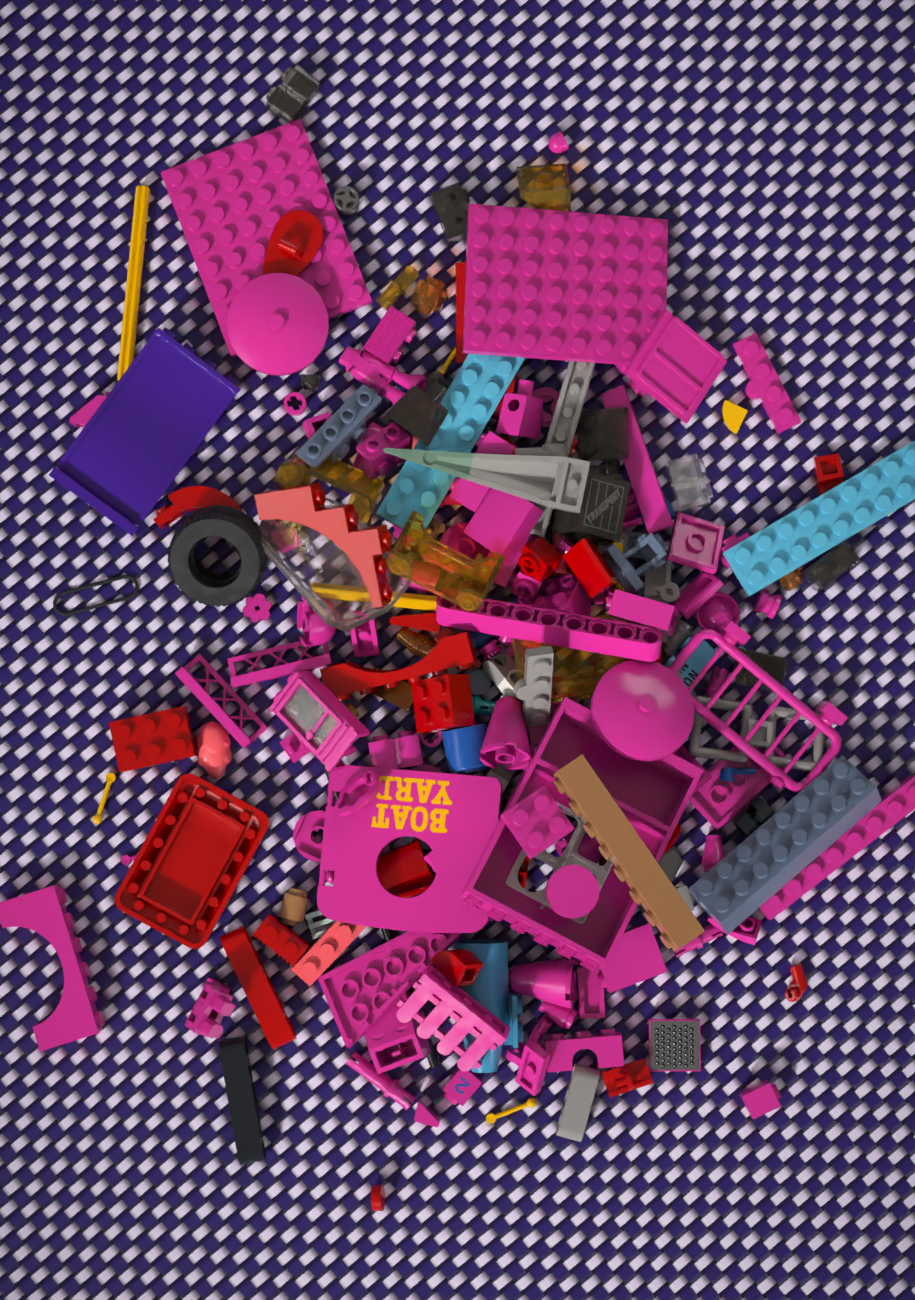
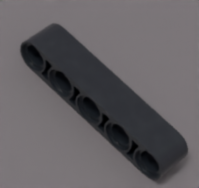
M245 1036L219 1040V1052L239 1164L266 1160L265 1145Z

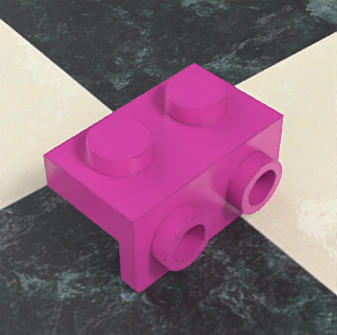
M393 422L356 446V450L365 457V476L371 481L380 475L386 474L389 469L406 460L383 451L384 448H410V435Z

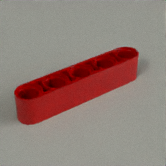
M241 926L220 936L222 946L272 1049L275 1050L297 1039L294 1028L245 927Z

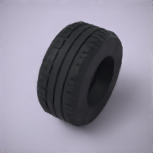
M212 505L194 511L180 524L170 542L167 560L172 579L175 580V584L179 586L178 588L184 594H187L194 601L197 600L200 604L220 607L221 605L230 606L233 603L241 602L257 588L265 572L269 553L265 535L253 518H250L248 514H244L243 511H238L239 509L237 508L234 509L225 505ZM210 536L229 540L240 553L242 560L240 568L235 573L229 575H217L209 572L197 559L195 552L197 543L201 539Z

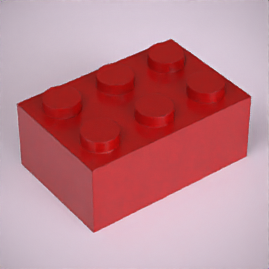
M187 706L109 722L119 773L191 758L198 754Z

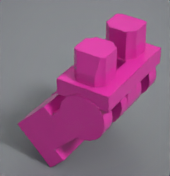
M209 976L186 1020L185 1026L194 1033L212 1039L220 1038L223 1032V1026L220 1023L223 1017L231 1015L235 1008V1005L232 1003L233 996L229 994L232 988Z

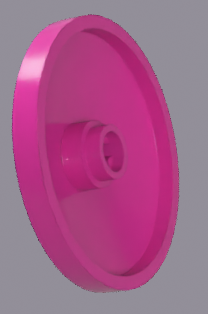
M270 273L251 280L235 295L228 311L227 331L233 349L245 364L263 374L284 376L305 369L318 358L328 338L329 318L321 296L309 283L290 274Z
M630 660L612 667L600 679L591 699V716L597 733L613 751L636 761H655L674 753L688 738L694 722V705L686 685L673 671L656 662Z

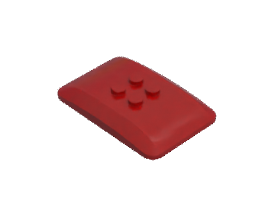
M194 774L181 776L177 780L116 893L115 904L117 908L189 948L198 949L204 946L269 827L267 814Z

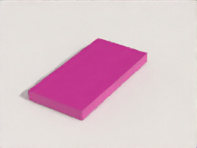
M734 745L729 751L739 752V748ZM776 746L774 756L787 758ZM754 747L763 755L764 748ZM750 757L744 763L718 760L707 770L712 778L695 792L689 801L713 828L718 831L730 820L729 817L739 808H743L751 797L761 792L770 783L769 779L772 775ZM723 767L739 769L756 768V774L735 775L733 782L719 780L720 770Z

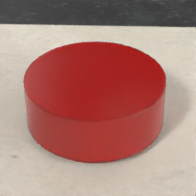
M373 1185L371 1188V1207L373 1211H384L385 1191L383 1185Z

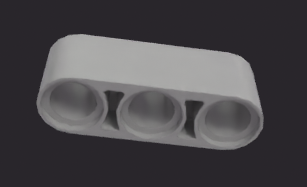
M577 1063L574 1064L556 1129L557 1136L578 1142L582 1141L597 1088L600 1070Z

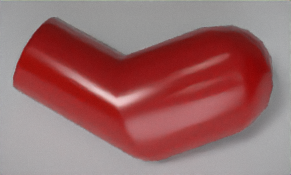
M801 963L789 967L793 980L785 991V998L790 1002L798 1001L808 986Z

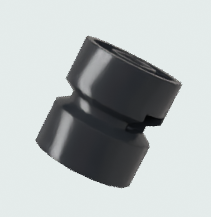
M757 794L745 803V809L739 808L729 817L746 838L775 814L769 805Z

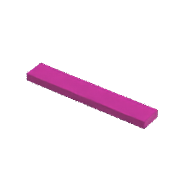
M621 385L600 394L648 533L654 534L674 526L626 387Z

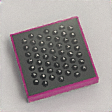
M648 1019L649 1072L701 1071L700 1019Z

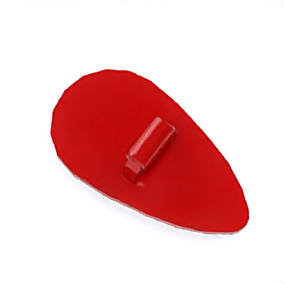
M296 210L288 212L279 219L269 240L263 265V275L285 273L298 277L305 270L321 248L324 239L323 227L317 217L310 212Z

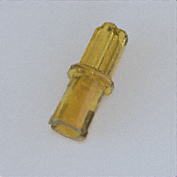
M410 265L407 266L394 281L391 280L389 282L390 285L376 299V302L387 311L401 295L404 296L406 294L404 291L419 276L418 271Z

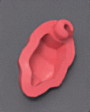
M214 721L208 722L201 729L197 737L196 746L198 749V764L206 770L211 778L218 779L223 776L227 766L232 761V753L230 749L231 741L227 731L222 725Z

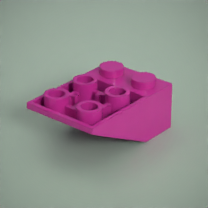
M408 990L401 996L405 1001L410 996ZM401 997L365 1033L368 1050L378 1074L424 1058L432 1051L428 1040L422 1039L417 1035L419 1022L414 1018L407 1023H402L397 1019L396 1014L400 1007L396 1004Z

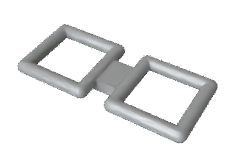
M704 696L695 697L704 707L712 699L711 697ZM718 698L711 708L734 711L741 701ZM749 702L740 711L742 712L740 736L743 739L758 722V720L752 719L753 706ZM776 706L748 743L754 747L764 748L765 753L775 741L777 716L793 718L798 711L794 708ZM814 711L818 716L821 715L820 712ZM694 712V722L689 742V754L691 756L742 763L748 761L749 756L740 749L737 752L699 747L702 717ZM803 715L799 717L801 720H807ZM822 731L814 739L813 761L798 759L791 769L812 771L823 757L825 734ZM774 750L767 758L774 765L785 768L792 760L791 758L774 756Z

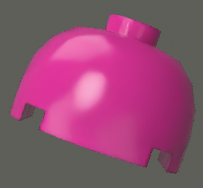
M302 596L301 599L303 601H300L297 607V628L300 629L302 627L304 635L299 636L300 641L305 647L323 645L331 640L336 628L340 626V615L338 612H335L333 605L328 600Z

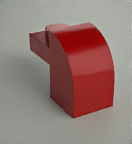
M467 949L440 951L431 959L436 969L443 973L455 987L474 984L483 965L477 956Z

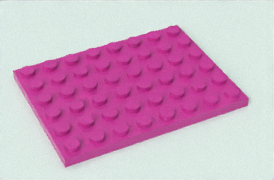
M301 119L160 172L231 357L236 356L237 353L231 345L227 331V316L230 305L235 295L245 284L263 275L265 254L271 234L279 219L290 211L303 210L310 212L318 218L323 227L324 239L321 248L298 277L309 283L319 293L326 306L329 320L372 303Z
M469 203L463 353L629 365L664 309L666 310L668 220Z

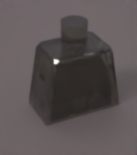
M436 381L427 392H424L417 386H413L386 415L426 446H429L448 414V410L439 403L447 390Z

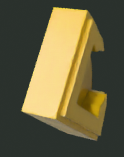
M725 400L722 406L723 419L728 429L737 434L748 410Z

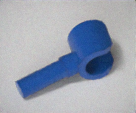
M723 767L720 770L719 780L733 782L735 775L756 774V768L739 769Z

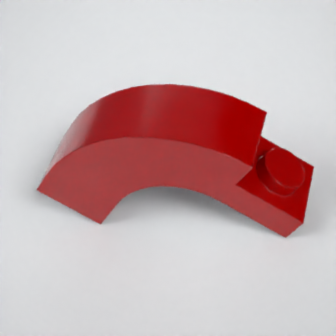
M190 486L168 495L173 505L169 506L167 504L156 512L157 517L153 520L163 530L183 514L203 509L206 506L225 505L234 509L237 508L239 509L238 511H242V509L231 497L217 489L206 486Z

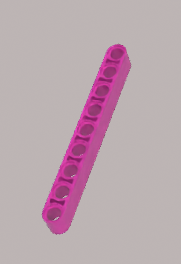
M451 592L441 593L436 598V620L440 625L646 662L656 661L661 654L662 633L653 627Z

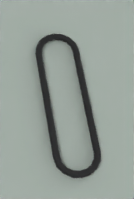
M121 575L62 591L55 596L53 607L59 615L70 616L129 600L138 593L139 584L133 576ZM126 578L131 579L135 584V590L129 596L70 612H62L57 607L59 597L69 593Z

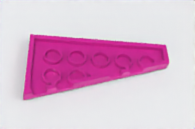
M407 931L318 977L346 1048H351L391 1008L414 982L420 978L422 972L429 964L433 965L431 959L436 953L448 950L464 933Z

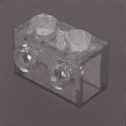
M697 454L668 461L665 464L678 512L682 513L700 508L710 503V498H713L712 489L709 483L705 484L703 474L706 473L705 465L702 459L698 460Z

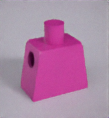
M519 379L517 394L506 393L504 395L496 433L540 440L543 399L532 397L534 381Z

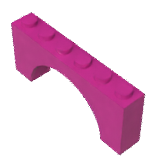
M59 884L0 902V922L2 928L24 927L39 933L54 947L62 964L64 987L60 1002L49 1018L32 1027L40 1052L100 1033L103 1030L102 1026L105 1025L103 1014L100 1010L97 1011L94 1002L97 1001L96 991L93 986H89L87 979L90 976L86 961L82 962L79 953L82 952L81 942L78 937L74 936L72 930L75 927L73 916L70 912L67 913L64 904L67 903V896L64 889H60Z

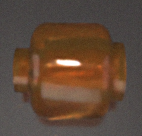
M426 276V279H419L411 297L412 302L417 305L416 310L426 315H430L431 311L440 312L448 295V291L444 287L445 283L430 276Z

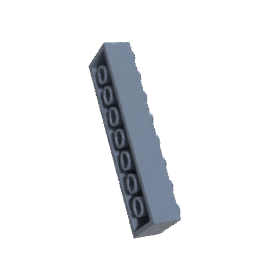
M842 755L688 889L696 902L729 934L882 801L877 787Z

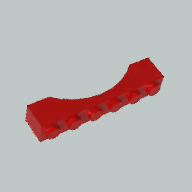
M467 630L441 638L435 648L423 659L403 668L379 670L363 667L351 661H345L320 669L324 685L341 701L351 698L350 693L359 691L360 695L375 692L374 687L384 685V689L399 686L398 681L408 679L409 683L423 680L424 674L432 673L433 677L447 674L448 668L457 667V671L471 668V663L477 660L471 632Z

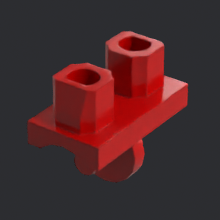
M645 1057L626 1063L624 1066L601 1072L610 1098L653 1083Z

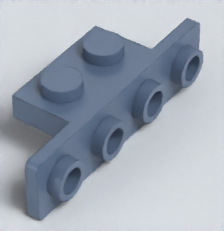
M362 385L297 451V456L313 469H317L326 459L333 464L338 458H344L349 452L350 446L355 441H360L366 434V418L382 402V398L366 385Z

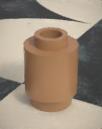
M289 887L288 893L284 894L279 912V917L283 918L282 923L296 927L298 922L303 923L309 899H307L308 892Z

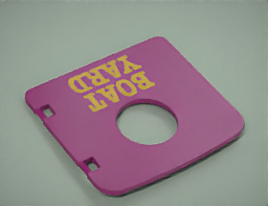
M345 765L341 770L330 772L320 876L317 889V906L320 912L330 920L400 931L474 933L484 928L489 920V916H487L488 911L481 907H478V909L469 907L464 903L465 899L460 897L499 821L502 793L500 781L494 777L352 765ZM368 770H373L379 775L381 787L372 802L366 804L357 814H349L342 817L334 813L335 792H340L356 775ZM406 836L416 837L427 843L433 850L437 861V872L431 886L424 893L412 898H400L389 893L381 884L377 873L378 858L384 847L391 841ZM326 870L335 871L333 886H325Z

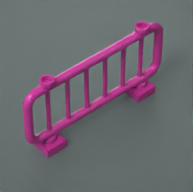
M732 620L725 621L719 628L725 633L723 636L713 629L698 631L668 667V669L676 674L705 639H711L720 646L687 688L689 692L694 689L724 650L737 660L739 665L705 707L692 697L694 712L771 774L772 777L769 781L777 788L782 789L785 786L793 792H801L825 771L841 748V739L838 732L831 725L842 726L848 717L829 701H821L815 708L821 713L818 716L734 646L736 643L738 645H745L751 636ZM744 666L759 680L724 723L710 712L709 709ZM764 683L778 696L743 739L729 725L761 684ZM783 699L798 712L764 755H762L748 741ZM803 715L817 728L782 771L767 758L799 717ZM822 731L831 740L830 748L802 782H795L787 773L819 732Z

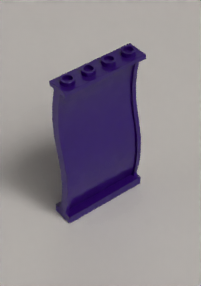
M157 328L49 474L50 477L131 536H133L210 429L241 390L237 387L238 381L228 374L222 376L216 371L218 367L207 358L202 361L196 356L197 351L187 343L182 346L175 340L177 336L167 328L163 330Z

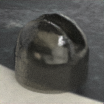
M301 374L300 382L302 388L307 392L316 391L321 383V375Z

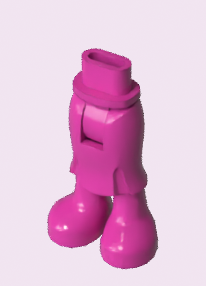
M348 346L339 359V363L344 365L346 371L351 373L355 379L376 390L380 396L384 395L393 403L394 413L401 418H404L411 410L413 398L409 394L393 387L394 383L396 382L414 397L421 395L427 385L428 380L425 376L403 373L399 371L398 367L388 365L371 353L364 352L361 348L356 350Z

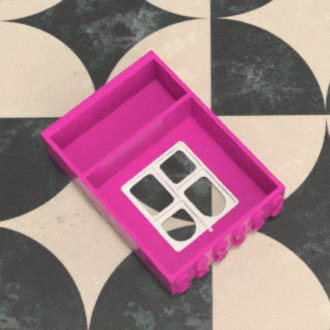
M565 697L557 706L503 813L545 785L561 810L575 818L578 824L561 857H555L546 851H542L534 858L551 866L554 872L560 867L570 864L580 865L590 870L597 877L600 888L599 899L594 909L587 915L576 919L565 918L555 913L546 897V887L539 892H529L521 887L518 881V871L527 854L501 817L460 897L465 899L464 903L474 909L481 907L487 910V916L499 922L503 919L511 923L510 928L521 934H524L526 931L534 935L533 940L544 946L551 944L558 948L556 952L569 959L573 956L581 960V966L594 971L595 969L599 970L608 966L638 904L632 899L629 893L631 889L626 881H620L615 874L614 869L616 867L610 859L607 860L604 866H599L577 853V848L586 832L583 826L585 822L580 815L576 816L568 805L570 800L565 793L561 794L556 789L553 783L555 780L553 775L583 754L655 860L659 862L704 770L674 754L655 761H636L616 753L605 744L597 733L592 721L591 710Z

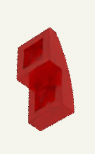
M839 453L814 457L816 482L819 496L843 483L844 473Z

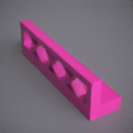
M301 641L227 658L232 688L288 676L296 671L312 670L333 665L328 642L323 644L325 655L312 657L306 653L309 647H306L304 651L297 648L303 646ZM294 648L302 653L296 662L288 663L282 659L288 649ZM282 651L279 657L273 654ZM269 654L277 659L272 668L263 669L257 665L262 655ZM304 656L309 657V659L302 660ZM258 657L255 663L249 660L251 658ZM245 660L253 665L247 674L237 676L234 662ZM280 661L284 663V665L278 666ZM255 667L260 669L259 671L253 672Z
M198 654L189 664L181 667L175 673L243 748H247L268 729L262 720L201 654ZM199 661L206 668V679H195L189 672ZM210 673L215 677L216 680L209 679ZM199 682H206L205 688ZM209 682L220 683L223 686V698H215L209 694ZM227 692H228L233 698H226ZM216 700L223 701V707ZM226 701L238 702L240 705V716H229L226 712ZM244 710L250 715V717H243ZM233 719H240V726ZM243 719L254 720L261 728L249 737L243 731Z

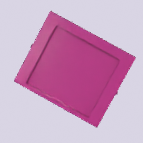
M664 309L623 374L682 422L687 424L727 363V360L682 320Z

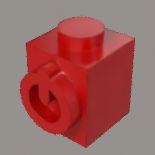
M541 536L523 545L520 550L522 554L519 557L518 564L527 576L534 577L540 583L556 572L563 555Z

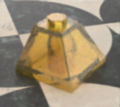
M566 163L516 167L519 193L523 200L535 209L571 212V189Z

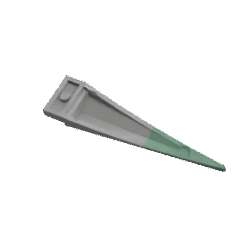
M397 448L383 449L385 453L552 509L579 514L590 461L565 456L481 454Z

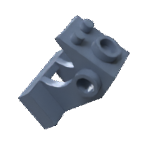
M646 533L633 541L635 547L624 554L620 552L615 544L601 554L620 581L619 583L625 592L637 593L644 586L638 576L649 568L655 571L666 563L664 558L667 556V553L665 551L669 547L658 533L656 535L650 533L648 536ZM638 552L646 564L635 570L628 558Z

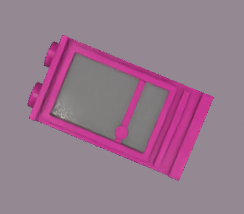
M310 670L292 673L287 679L288 684L285 688L275 695L274 703L269 710L274 712L326 766L325 769L328 772L343 769L345 765L340 761L342 757L353 754L356 750V747L353 745L354 741L359 737L368 736L370 731Z

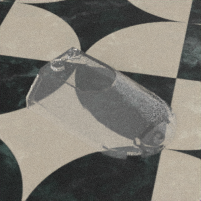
M326 498L324 503L325 508L342 505L329 498ZM274 519L262 520L260 523L259 536L266 555L329 626L347 632L381 616L392 608L411 585L412 573L390 551L384 553L383 558L386 559L388 566L387 580L392 587V602L382 607L373 608L367 587L358 569L346 553L332 540L315 529L296 522ZM359 520L358 529L366 528V526Z

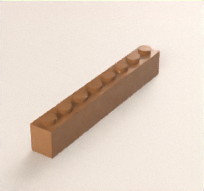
M583 754L558 770L553 775L555 779L553 783L556 789L561 794L565 793L568 797L570 809L576 816H581L585 822L583 826L591 838L595 837L601 845L599 846L601 854L606 860L610 859L616 867L614 872L620 881H626L631 889L629 893L632 899L637 904L641 903L646 910L644 915L653 927L656 925L661 932L660 939L668 949L672 948L673 951H676L705 932Z

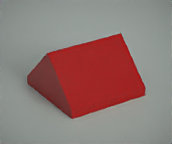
M581 539L563 555V558L590 598L597 596L620 582L591 539Z
M419 840L380 855L378 858L377 873L383 887L394 896L400 898L415 896L426 891L435 879L432 868L424 860L426 855Z

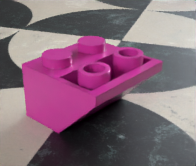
M575 574L543 580L532 603V607L589 616L592 611L590 597Z

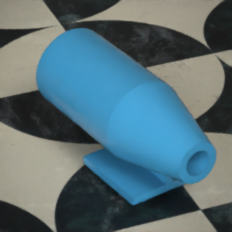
M508 941L456 942L457 949L470 950L483 963L474 984L459 987L511 1028L506 1041L501 1046L498 1045L494 1052L489 1049L480 1058L482 1065L478 1069L475 1067L471 1069L475 1073L497 1072L503 1045H512L513 1048H518V1041H523L522 1022H518L517 1015H522L521 996L517 997V993L512 990L509 993ZM470 1032L463 1038L466 1049L476 1039Z

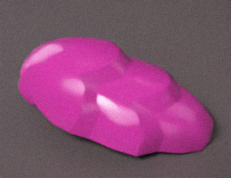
M373 770L356 775L340 791L339 798L334 806V813L342 817L349 814H357L366 804L372 802L381 787L379 775Z

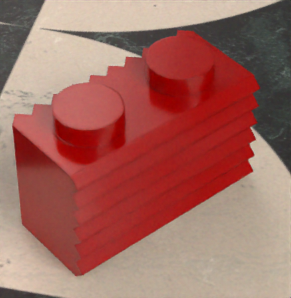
M269 914L254 932V937L262 940V944L266 943V947L270 946V950H274V953H278V956L286 959V963L290 962V966L295 965L310 946L309 943L272 914Z

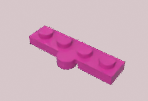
M757 333L734 343L733 348L750 379L745 387L746 395L753 400L761 398V403L777 434L800 424L801 420Z

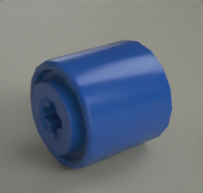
M486 723L441 732L450 773L464 774L487 769V765L483 764L480 760V750L487 731Z

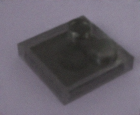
M628 408L582 410L577 424L579 441L578 459L590 462L628 459Z

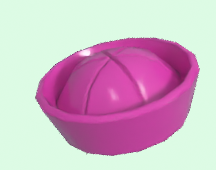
M716 592L696 611V618L702 629H713L723 636L725 633L719 628L725 621L730 620L737 625L740 620V610L732 596Z

